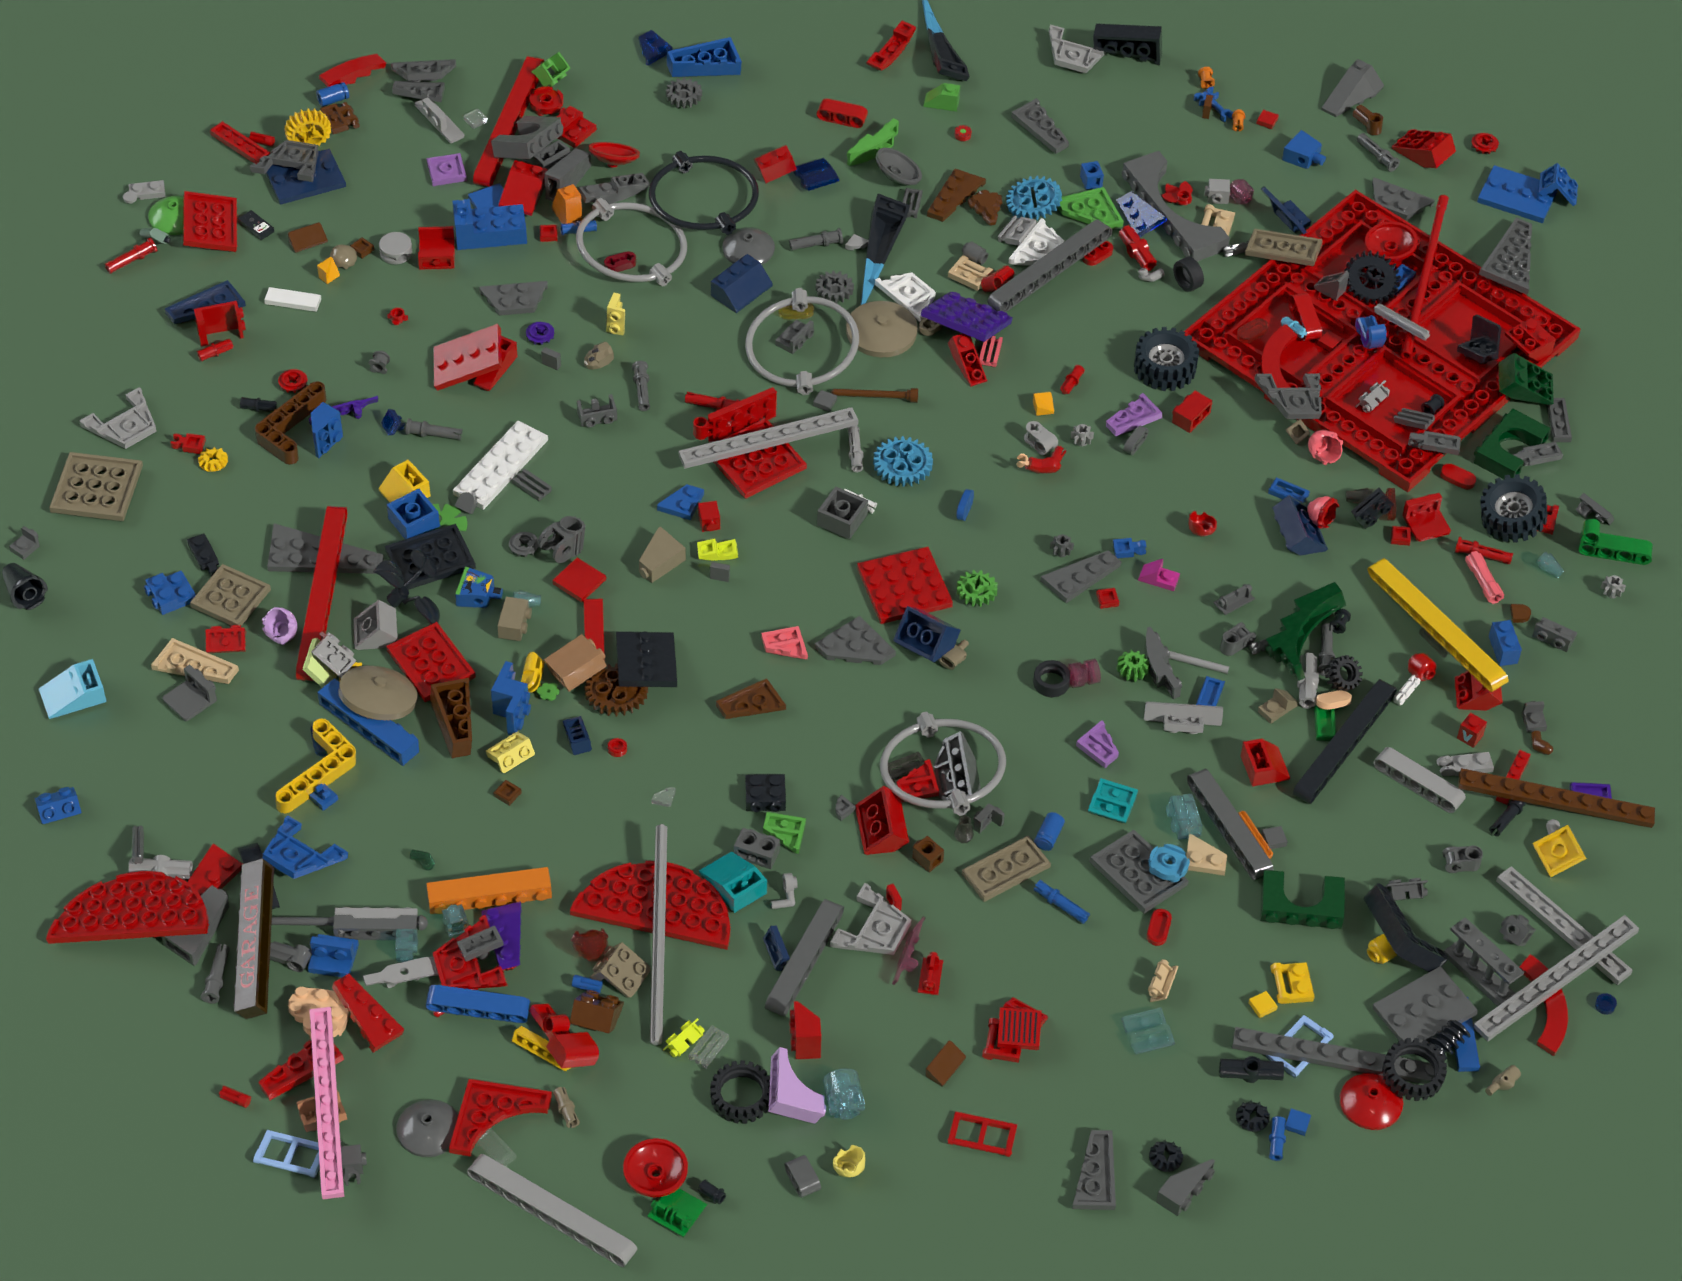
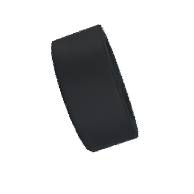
M1189 256L1175 262L1173 266L1174 277L1184 291L1191 292L1204 284L1203 271L1194 258Z
M1044 661L1035 668L1034 688L1043 696L1059 697L1068 690L1071 674L1068 667L1060 661ZM1046 673H1055L1061 676L1063 681L1054 685L1047 684L1042 681L1041 676Z

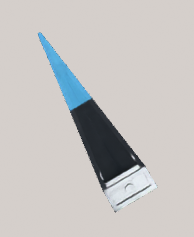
M922 0L933 65L937 68L938 73L943 76L946 75L957 80L967 81L970 77L967 65L947 40L932 12L928 0Z
M877 194L871 212L861 305L866 303L875 285V279L878 278L893 248L910 208L908 204L881 194Z

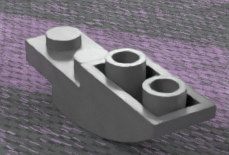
M643 173L612 177L609 183L581 186L578 191L585 203L596 202L597 199L602 198L608 204H612L636 195L649 187L650 183Z
M1151 626L1147 627L1145 654L1146 659L1149 660V673L1157 688L1164 685L1172 698L1176 699L1180 697L1182 683L1178 677L1174 676L1172 667L1169 664V649L1163 646L1159 634L1154 632Z

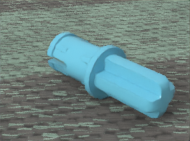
M1284 317L1281 320V326L1288 325L1298 334L1299 338L1307 335L1306 329L1298 321H1293L1290 317Z

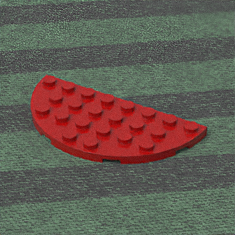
M649 860L645 861V863L632 865L630 862L611 868L590 881V885L583 892L578 894L570 909V915L653 933L655 861ZM667 862L665 936L728 950L730 920L727 907L719 892L710 882L695 875L692 870Z
M130 872L117 875L116 879L106 883L98 882L73 898L63 908L64 912L61 916L53 921L46 940L48 944L207 934L209 926L208 913L202 897L187 881L177 876L175 878L166 876L163 872Z

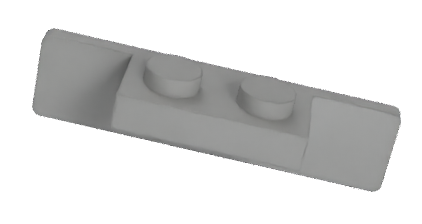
M427 97L415 102L417 109L449 143L452 144L464 138V133L434 101Z
M1162 702L1145 703L1144 720L1163 722L1164 730L1171 733L1180 731L1197 734L1203 733L1204 725H1222L1223 707Z

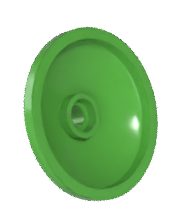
M169 196L156 202L148 214L151 227L157 228L168 235L183 234V196Z

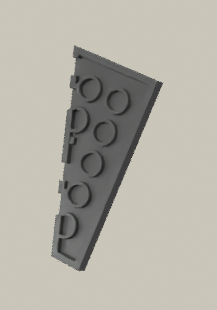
M1516 217L1480 269L1479 275L1528 295L1532 224Z
M274 523L267 566L268 571L314 572L321 537ZM343 543L337 573L376 574L373 571L384 560L383 554Z

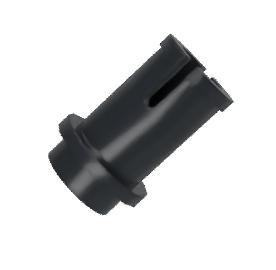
M706 1179L698 1187V1191L712 1199L714 1204H721L726 1198L723 1188H717Z

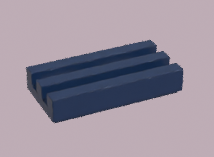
M777 925L770 926L763 940L775 970L782 971L784 969L783 966L787 964L786 961L790 957Z

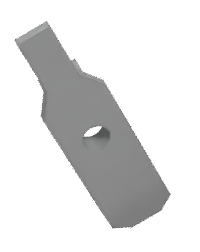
M423 957L388 965L381 972L363 976L365 986L386 983L387 988H392L398 983L415 979L418 981L420 978L438 976L439 974L434 957ZM405 971L407 972V974L403 975L401 974V972Z

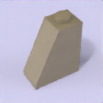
M659 527L639 560L640 575L651 583L655 582L686 560V548L662 527Z

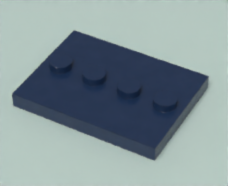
M330 148L318 151L313 182L298 180L297 173L300 170L294 167H281L280 165L272 164L266 172V176L280 205L346 187L344 177Z

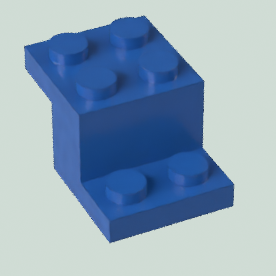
M505 661L491 689L493 714L506 717L507 733L512 735L522 729L524 717L530 713V692H528L527 683L514 680L516 673L513 671V663Z

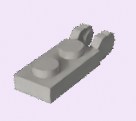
M1489 752L1451 757L1442 756L1436 760L1438 766H1443L1439 770L1441 776H1459L1461 768L1483 773L1493 772L1494 770Z

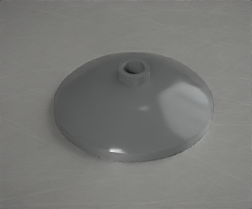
M881 148L876 153V161L879 168L891 181L903 185H916L922 179V173L917 164L902 152L892 148Z
M744 227L734 230L732 234L727 235L723 241L722 249L724 256L733 264L746 254H749L762 265L772 258L775 244L772 237L765 231L753 227Z
M433 1099L418 1101L407 1107L400 1115L397 1122L398 1140L403 1148L413 1155L420 1157L441 1155L449 1150L458 1114L453 1107L443 1101Z

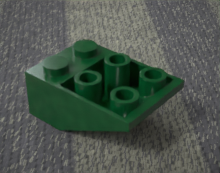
M1513 353L1499 362V392L1512 399L1552 405L1554 404L1553 374Z

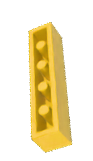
M523 1026L514 1031L512 1042L560 1068L546 1048L548 1040ZM562 1068V1070L565 1071V1072L570 1069V1068Z

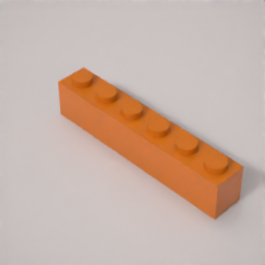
M548 867L427 883L430 914H443L445 912L464 911L475 908L482 909L490 906H504L520 901L525 903L527 901H543L552 898Z

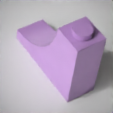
M779 1047L771 1056L769 1112L816 1124L826 1113V1105H824L825 1096L810 1090L797 1078L789 1063L788 1050Z

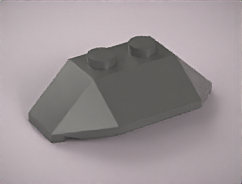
M960 731L945 738L934 764L939 798L943 801L948 800V795L953 790L960 789V791L965 792L966 796L981 789L976 759L963 733Z

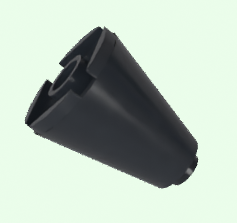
M10 563L3 568L2 575L13 605L18 609L26 608L31 610L38 607L44 601V595L48 588L46 582L41 577L16 563Z

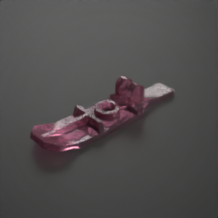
M924 916L907 937L892 981L893 985L898 982L900 974L904 969L912 972L918 966V961L910 956L914 951V945L920 939L918 936L922 923L926 919Z

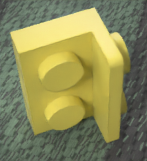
M613 293L607 306L606 332L623 336L625 330V309H622L623 302H620L621 294Z
M518 731L486 750L488 758L498 763L502 773H506L535 755L530 739Z

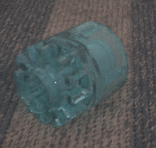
M838 1069L824 1077L823 1085L830 1115H834L835 1119L840 1117L842 1120H848L860 1115V1111L865 1110L859 1075L855 1070Z

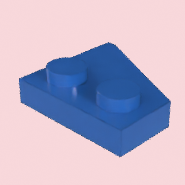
M687 484L658 503L657 511L691 520L698 507V503H700L704 496V489Z

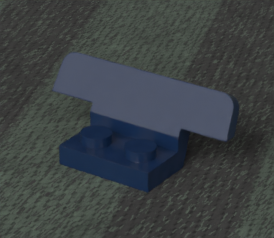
M1263 186L1261 190L1270 200L1273 212L1294 233L1301 231L1303 234L1307 233L1305 228L1311 225V220L1291 200L1281 204Z

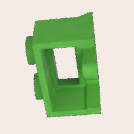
M558 52L531 72L536 75L543 86L549 85L552 87L558 83V80L567 76L565 72L570 69V66L561 53ZM550 67L555 72L553 76H551L547 70Z

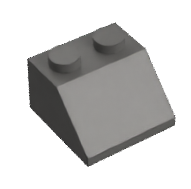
M377 600L353 619L354 649L356 650L385 648L397 639L396 608L380 600Z

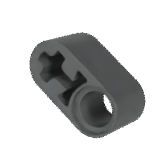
M806 1155L784 1163L786 1173L800 1198L821 1190L820 1181Z

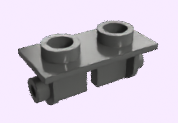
M1243 584L1241 588L1226 596H1221L1220 599L1213 603L1224 615H1227L1255 600L1250 594L1252 586L1250 584Z
M1421 878L1409 879V882L1402 883L1401 880H1391L1385 886L1389 889L1395 901L1406 900L1405 892H1408L1409 899H1422L1428 895L1427 888H1423L1428 881H1421Z

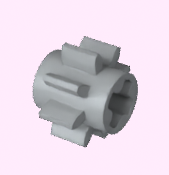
M1086 424L1074 426V430L1071 431V439H1074V444L1082 447L1091 444L1094 432L1090 431V426Z
M1616 575L1606 576L1605 581H1602L1601 589H1605L1603 594L1609 598L1621 597L1626 585L1622 584L1623 579Z

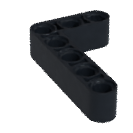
M1376 883L1365 895L1364 901L1398 956L1428 972L1440 966L1442 967L1449 958L1444 951L1414 934L1391 893L1385 886Z

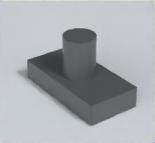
M495 926L457 942L466 962L476 957L482 960L489 957V951L504 945Z

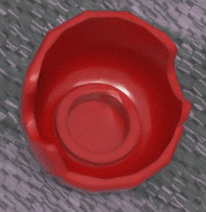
M1193 511L1189 514V529L1194 535L1201 537L1209 536L1216 531L1217 520L1213 516L1207 515L1206 512L1198 515L1196 511Z

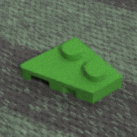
M767 812L763 833L780 839V844L799 854L806 818Z

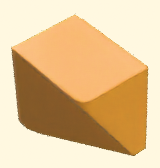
M332 257L317 265L318 276L326 284L340 276Z
M1051 392L1035 393L1033 395V405L1036 416L1054 414Z

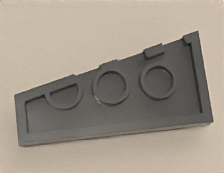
M1108 550L1041 576L1040 581L1065 603H1068L1119 568L1121 561Z

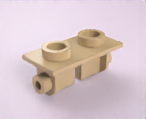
M1164 959L1158 962L1154 973L1156 976L1152 978L1148 988L1149 995L1152 996L1150 1002L1167 999L1179 967L1178 965L1170 967L1168 965L1169 962Z

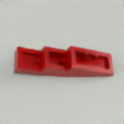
M378 54L362 56L331 68L320 74L319 79L327 87L342 82L346 85L354 84L356 78L370 76L371 70L385 68L386 62Z

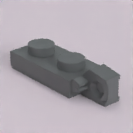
M1424 431V433L1419 434L1410 433L1408 445L1430 451L1459 455L1461 438Z
M1556 442L1525 447L1517 454H1513L1524 460V466L1561 460L1563 458V454Z

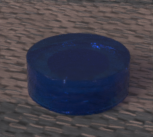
M1608 993L1600 994L1595 1002L1597 1011L1605 1015L1612 1014L1617 1006L1615 997Z

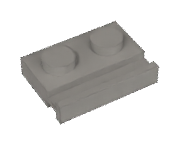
M1014 216L998 235L999 242L1005 241L1007 244L1019 246L1037 224L1036 219L1024 217L1019 219L1017 216Z

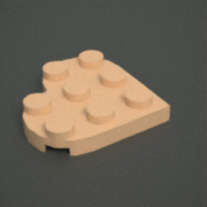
M298 987L288 1003L289 1013L295 1017V1021L303 1023V1030L310 1035L311 1040L310 1009L331 1007L333 1037L337 1035L340 1037L351 1014L348 1008H344L338 996L332 990Z

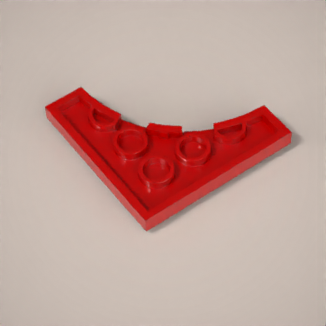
M469 1079L449 1146V1153L471 1156L477 1141L488 1129L512 1116L526 1113L548 1114L552 1092Z

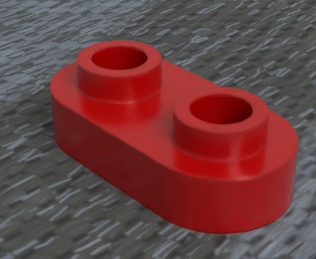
M1109 241L1103 242L1085 255L1082 259L1083 262L1094 266L1109 258L1113 254L1112 243Z

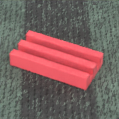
M992 336V338L983 342L979 358L981 365L997 366L1003 337L996 339V336ZM990 343L987 359L983 361L987 344ZM994 344H997L994 360L990 362Z

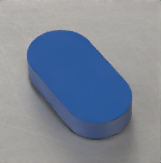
M966 489L957 507L956 517L958 520H966L974 499L973 490Z

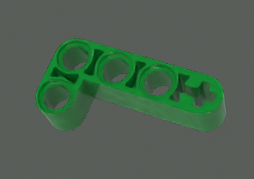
M1587 519L1584 521L1579 540V552L1582 555L1640 565L1651 563L1653 544L1650 541L1600 533V522L1598 520Z

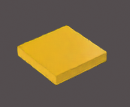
M1568 825L1532 843L1550 877L1587 859Z

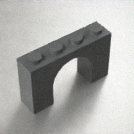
M524 116L517 121L519 135H499L491 141L494 157L532 158L563 134L561 117Z

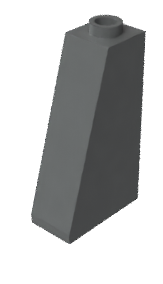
M575 148L546 171V199L554 201L558 189L578 184L591 167L590 153Z
M210 886L201 895L208 913L209 926L207 934L162 937L165 947L193 966L198 963L229 908L227 893L222 889L218 890L214 886Z

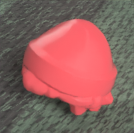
M1319 430L1309 438L1308 448L1314 459L1322 462L1323 465L1331 464L1340 459L1343 440L1337 437V433Z

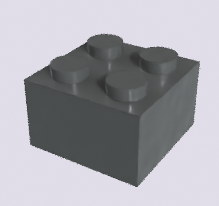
M835 486L817 511V526L851 539L868 515V500Z

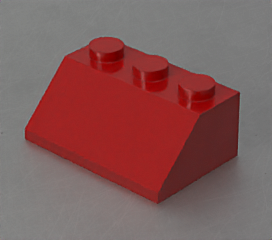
M882 786L855 805L864 854L895 852L909 843L901 798L896 796L891 789Z

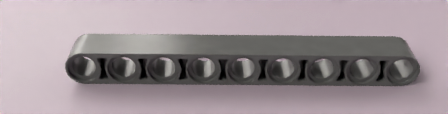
M1098 219L1094 220L994 291L987 300L988 305L996 311H1009L1109 239L1112 234V228Z

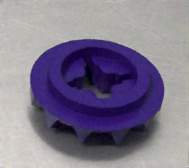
M535 322L526 329V337H528L529 342L533 341L534 344L541 343L543 345L544 342L549 343L550 339H554L555 331L549 323Z

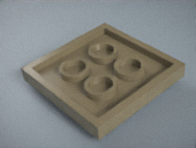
M222 564L192 599L190 605L191 608L224 623L242 626L271 591V587L267 583Z

